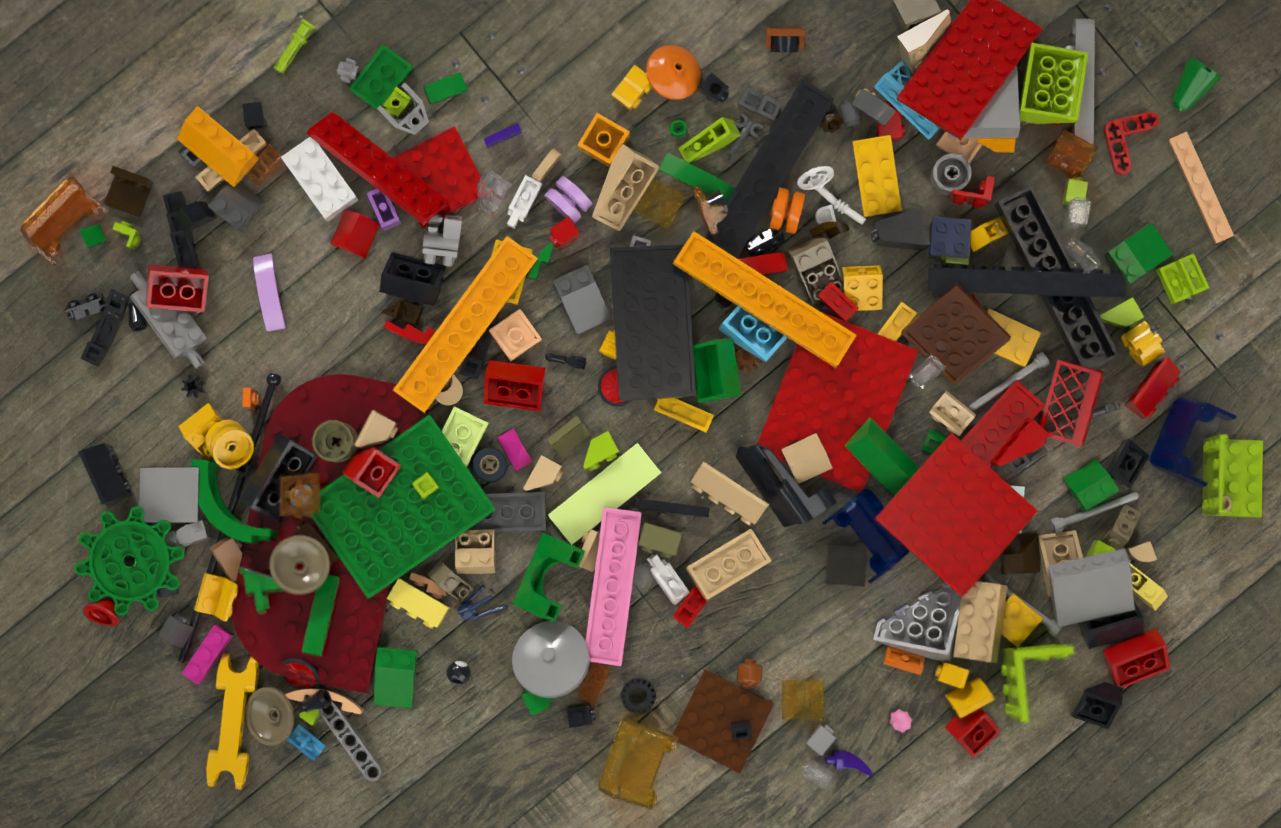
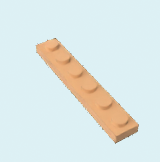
M1185 132L1169 139V145L1214 243H1219L1234 236L1188 133Z

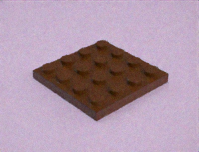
M958 283L901 331L954 386L1011 340V336Z
M705 669L671 739L740 774L774 703ZM750 720L752 737L732 739L731 721Z

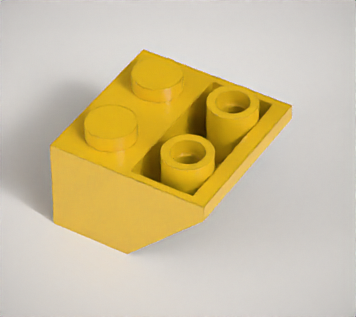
M207 403L178 427L185 439L205 460H209L212 456L205 446V437L208 430L215 423L224 419L210 403Z

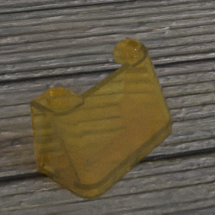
M624 718L619 725L598 785L599 790L613 799L652 811L657 801V795L652 786L664 753H671L676 749L678 737L641 722Z

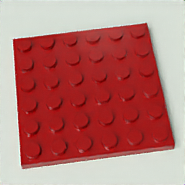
M950 433L876 516L875 520L962 598L1038 510L956 436Z

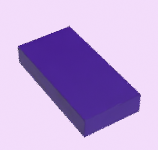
M515 124L485 137L484 142L488 149L522 134L519 124Z

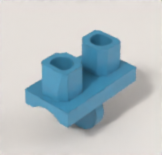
M300 724L287 738L288 742L312 761H315L326 747L323 742Z

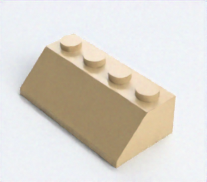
M705 462L702 463L690 482L693 484L691 488L700 494L704 491L709 495V500L715 504H718V502L725 505L724 510L734 515L736 512L742 516L740 520L747 525L751 523L755 525L769 505Z

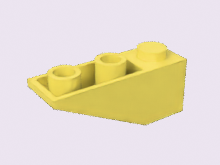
M1130 563L1133 593L1156 611L1168 597L1165 590Z

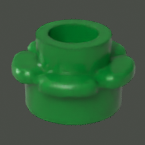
M674 120L669 127L670 134H673L675 138L685 136L688 132L686 122Z

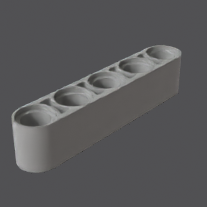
M332 700L333 712L331 714L326 713L324 709H319L320 715L365 778L369 781L378 780L383 775L382 765L338 703ZM337 719H341L345 723L342 730L336 728L335 723ZM348 735L355 737L356 743L354 745L347 743ZM359 751L366 752V761L359 760ZM370 767L378 769L377 777L369 774Z

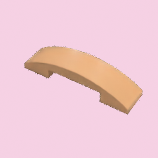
M301 689L285 695L288 699L302 702L307 699L308 695L312 696L318 690L326 689ZM327 690L333 701L343 702V711L357 714L363 713L364 709L349 697Z

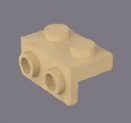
M945 391L929 411L931 417L936 422L943 423L950 433L958 436L962 434L963 430L976 416L974 412L948 391Z
M592 529L590 532H585L581 542L584 543L582 550L585 553L579 567L593 572L596 567L600 533Z

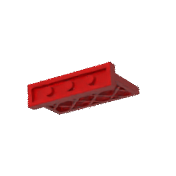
M1057 360L1040 426L1044 429L1045 423L1052 419L1057 430L1052 433L1047 432L1050 434L1048 437L1072 443L1078 447L1085 445L1105 371ZM1061 365L1069 367L1072 375L1063 379L1059 372ZM1081 371L1090 373L1088 381L1084 384H1081L1076 375ZM1074 376L1079 386L1070 391L1065 380ZM1062 383L1067 393L1058 397L1054 391L1055 386ZM1081 388L1084 398L1077 403L1072 392ZM1069 395L1074 405L1065 409L1059 399ZM1057 401L1062 411L1053 416L1049 408L1052 403ZM1076 407L1079 416L1071 421L1066 411ZM1064 413L1069 423L1060 428L1055 417ZM1071 425L1074 431L1073 438L1065 437L1061 429Z

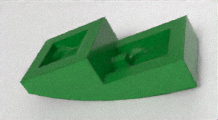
M461 73L440 79L423 87L430 105L445 101L449 97L466 93L468 90Z
M549 243L538 255L537 261L530 270V280L537 281L542 263L550 264L554 249L553 244Z

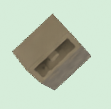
M822 234L787 250L813 306L822 302L817 296L830 282L844 292L843 277L829 242Z

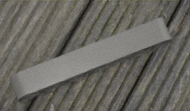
M1075 18L1073 21V50L1088 52L1089 54L1078 122L1072 123V148H1093L1095 20Z

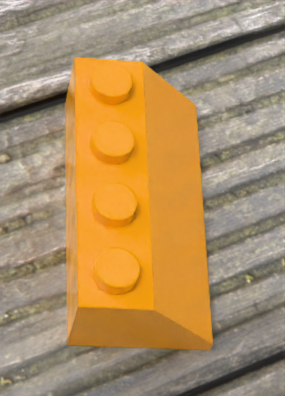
M198 106L185 119L177 137L178 141L233 187L240 182L259 160L251 150Z

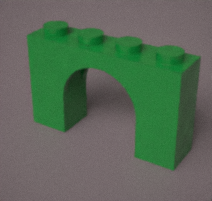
M542 533L512 604L555 623L562 604L549 599L545 595L543 590L544 577L547 571L557 563H565L578 569L585 551Z

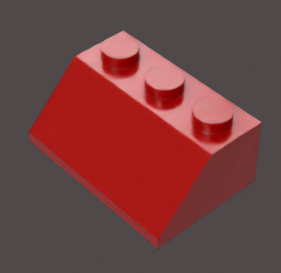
M149 264L146 285V308L205 312L209 278L207 270Z
M1167 356L1159 359L1124 406L1141 419L1150 418L1157 410L1155 408L1159 401L1162 403L1168 396L1166 391L1169 387H1174L1179 381L1178 375L1181 373L1180 370Z
M489 360L485 374L484 404L540 411L546 368Z
M1157 629L1147 631L1103 650L1104 660L1114 685L1123 688L1171 669L1166 643Z

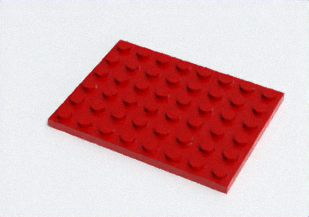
M823 313L856 334V337L836 368L799 344L796 345L757 445H763L767 449H771L780 461L787 463L781 449L816 433L832 465V469L817 476L862 493L870 473L849 452L845 444L869 418H872L886 433L919 350Z

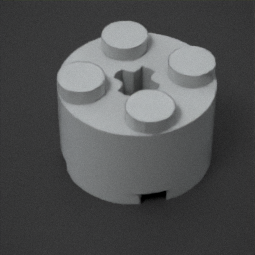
M958 154L944 155L935 163L931 170L933 187L937 192L944 195H950L953 190L962 191L971 179V166L968 161ZM949 171L954 175L953 178L947 175Z

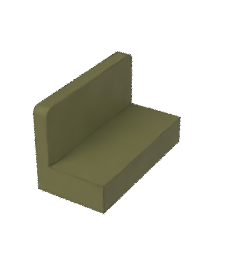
M575 416L546 440L556 453L563 458L590 436V432L579 418Z

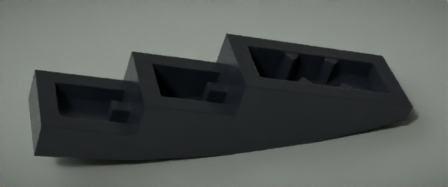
M183 191L163 195L167 210L166 216L171 231L170 236L178 267H197L199 265L192 231L184 233L175 219L180 209L186 206Z

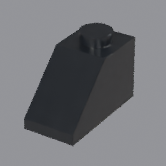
M195 201L182 207L175 216L184 233L217 218L208 207L207 202Z

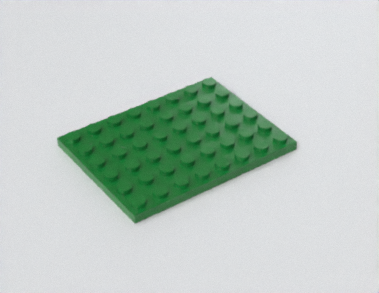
M428 415L378 450L401 465L380 497L358 485L346 475H342L318 492L320 494V504L310 514L368 599L496 510L431 415ZM428 472L439 488L423 499L412 483Z

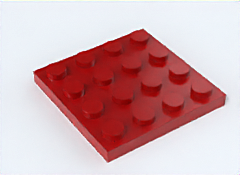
M455 126L393 157L449 201L448 205L438 213L443 215V218L445 215H450L490 194ZM419 222L422 229L429 226V222L425 223L424 225L421 222Z

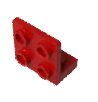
M987 176L984 181H981V184L978 185L977 194L953 190L948 200H953L952 203L958 205L969 203L972 207L983 208L991 200L995 177Z

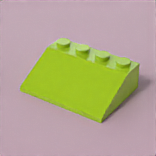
M1032 43L1028 53L1019 107L1020 121L1033 124L1078 122L1089 53Z

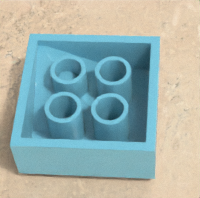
M739 306L734 309L718 329L726 337L733 339L735 344L764 362L788 338Z

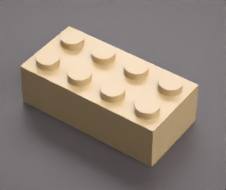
M977 581L961 598L953 657L992 663L998 662L1008 586Z

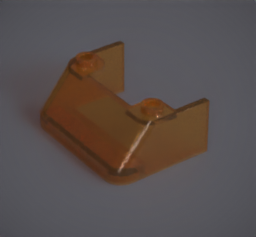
M71 176L22 224L20 231L29 244L55 266L57 263L52 257L56 256L61 250L59 240L85 214L87 216H94L100 209L106 214L108 210L74 176Z

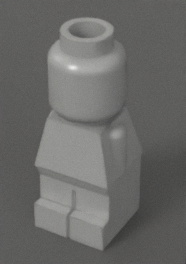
M200 520L185 525L176 532L167 533L165 543L170 547L180 545L185 547L212 539L207 521Z

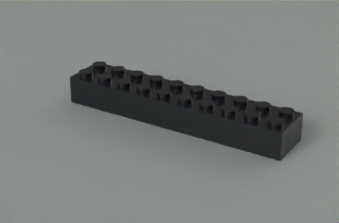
M1033 185L995 204L1028 271H1031V267L1045 268V272H1051V268H1064V272H1071V268L1075 269ZM1041 295L1076 365L1095 369L1120 356L1090 297ZM1081 371V372H1080L1081 375L1087 373V372H1084V371Z
M934 264V268H928V291L947 292L958 283L966 292L1127 298L1128 274H1123L1124 270H1111L1110 274L1104 273L1103 269H1091L1090 273H1084V269L1071 268V272H1064V268H1051V272H1045V268L1031 267V271H1025V267H1011V270H1006V266H992V270H986V266L972 265V269H967V265H953L952 269L948 268V265Z

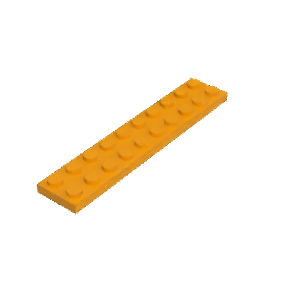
M693 231L673 262L681 270L835 368L856 337V334L695 231Z
M506 236L393 391L425 413L538 258Z

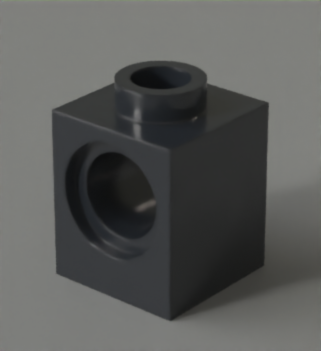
M713 73L699 87V91L715 105L719 102L723 103L729 96L727 93L729 87ZM713 86H717L721 92L713 94L710 89Z

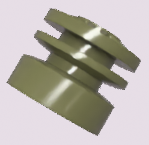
M336 420L326 421L315 430L313 447L315 452L325 460L346 462L357 453L359 447L355 446V443L359 436L351 425ZM337 438L341 439L340 446L335 445L337 443Z

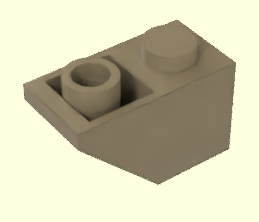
M441 560L428 574L439 587L460 603L474 589Z

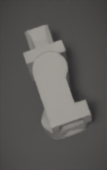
M436 214L428 221L429 226L428 231L424 232L422 251L425 263L435 264L436 255L443 256V265L453 266L458 254L463 217L445 215L443 234L438 232V226L443 220V215Z

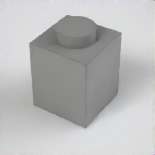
M819 725L805 743L822 756L836 739L833 736L835 731L827 725L824 727Z

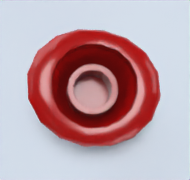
M102 598L98 602L86 605L83 609L84 616L96 624L109 627L119 624L114 610L115 603L109 599Z

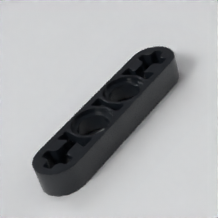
M635 498L634 506L637 509L708 518L710 511L708 507Z

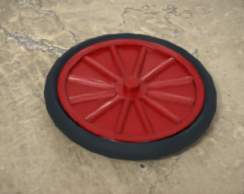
M617 366L604 371L598 381V392L601 398L612 406L619 407L629 404L632 400L619 401Z
M290 658L283 662L282 665L289 666V671L295 673L297 678L301 676L297 674L296 670H300V672L307 673L305 677L316 682L312 683L282 676L288 684L297 689H312L316 687L319 675L315 667L309 662L299 658Z

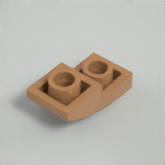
M411 572L410 580L414 581L413 585L425 587V584H428L427 592L431 593V597L442 599V595L447 596L448 593L432 579Z

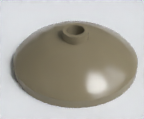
M292 536L283 540L274 549L270 560L271 574L276 584L289 593H310L319 588L326 580L329 572V557L325 548L317 540L308 536ZM298 564H302L304 568L302 570H298L296 566Z
M273 687L258 689L250 696L246 706V722L253 737L260 743L269 746L280 744L289 737L294 724V714L290 701L280 690Z

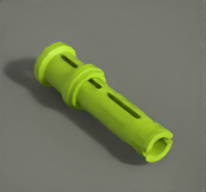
M301 19L300 26L296 32L292 33L290 43L273 68L284 74L298 50L307 43V38L312 30L315 31L316 27Z

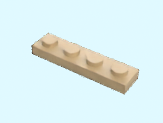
M255 129L239 140L254 154L267 145ZM209 166L196 176L197 180L208 192H211L225 180Z

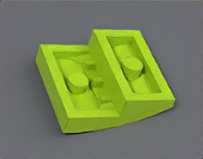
M1194 253L1156 270L1171 305L1209 289V285Z

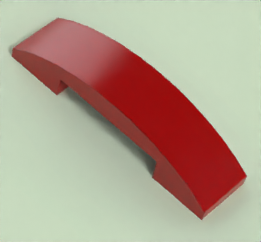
M696 585L672 616V618L686 628L690 626L707 603Z

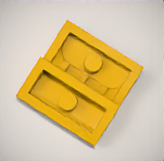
M979 677L966 683L963 689L957 688L945 694L946 699L960 718L994 700L992 693Z

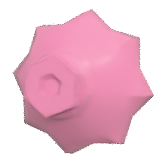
M898 709L896 712L891 713L889 723L893 726L894 730L904 733L906 730L911 729L913 719L909 716L908 712Z

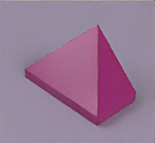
M514 428L497 438L516 471L533 462Z

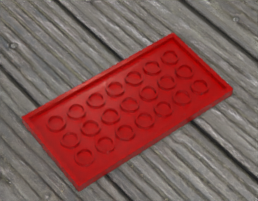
M970 0L899 93L896 100L957 139L962 140L1029 50L1031 44L1040 35L1043 28L999 0Z

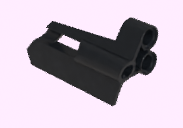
M763 445L738 447L737 460L784 527L804 524L837 503L826 487L809 498L771 449H767ZM765 458H769V460L772 462L776 470L779 472V474L783 478V484L779 480V478L777 477V475L775 474V472L773 471V469L768 464Z

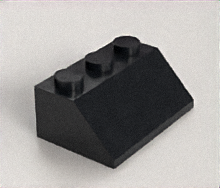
M391 252L381 274L379 292L435 306L440 295L447 266L437 263L427 264L425 260Z
M102 443L78 452L102 505L112 506L132 496L130 493L132 491L131 485L123 478L124 470L121 464L116 462L114 458L116 453L112 446Z
M1135 601V610L1078 623L1088 649L1144 633L1143 616Z

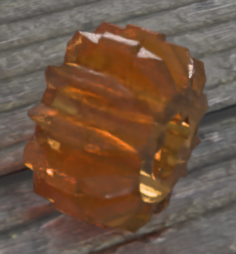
M736 344L739 349H735V354H737L735 356L738 360L736 363L737 366L741 364L739 371L742 372L744 366H746L747 372L751 371L750 366L756 370L758 367L754 362L761 364L762 360L753 354L750 356L751 360H744L743 352L746 351L748 354V351Z

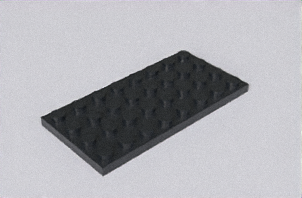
M685 244L609 249L619 401L696 397L688 273L673 264Z

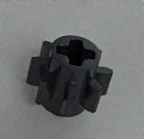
M188 375L189 379L187 381L182 380L184 387L181 390L188 392L186 397H191L193 394L195 398H198L200 392L205 393L202 390V386L206 383L199 382L200 376H196L193 379L192 375ZM191 383L197 386L196 390L190 387Z

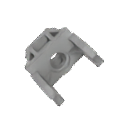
M403 83L401 87L413 99L414 109L402 120L392 118L381 105L377 110L394 128L416 135L429 121L423 101L406 83ZM413 118L418 120L416 125L412 123Z

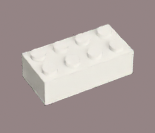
M311 137L281 157L327 222L359 201L323 149Z

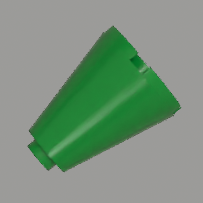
M1189 57L1173 95L1172 102L1174 105L1172 107L1180 112H1183V110L1188 111L1222 76L1214 70H1210L1205 64Z

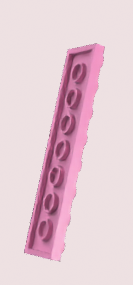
M603 507L586 635L590 662L622 666L642 512Z

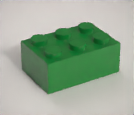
M717 339L693 345L697 402H716L741 396L733 339Z

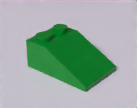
M1151 223L1107 252L1104 256L1114 270H1124L1123 274H1128L1127 285H1129L1172 256L1173 253Z
M377 647L374 705L403 708L413 707L418 650Z

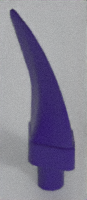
M833 750L832 756L824 757V763L833 764L835 769L855 768L871 777L873 776L869 767L860 758L847 751Z

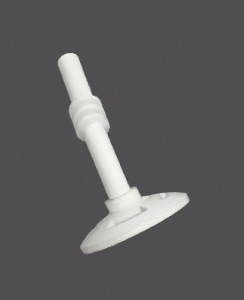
M820 166L805 172L798 179L797 184L800 189L817 190L834 206V209H838L837 211H841V214L845 213L863 225L866 218L849 208L848 204L845 205L844 201L841 202V199L838 200L824 187L834 176V171L831 167ZM808 178H810V180L808 181V184H804V182H805Z

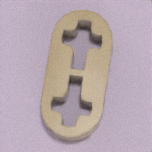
M553 148L535 170L532 177L541 182L560 159L561 153Z

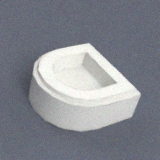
M832 205L818 209L815 215L818 224L830 221L836 222Z

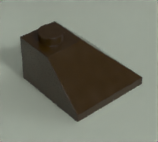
M1038 534L1017 535L1000 555L1001 575L1040 572Z

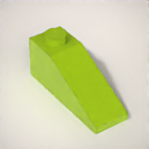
M721 117L678 149L683 159L691 164L727 146L741 136L732 119Z

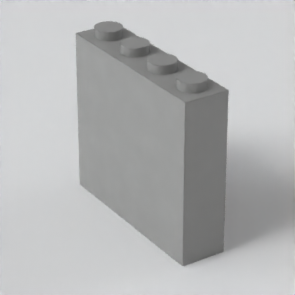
M1017 66L963 138H1018L1020 114ZM948 133V138H956Z
M1125 548L1047 566L1053 613L1058 627L1135 610L1130 561Z

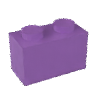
M378 189L367 193L384 231L402 224L390 198Z

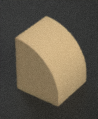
M1151 541L1125 549L1128 556L1135 561L1152 562L1157 560Z

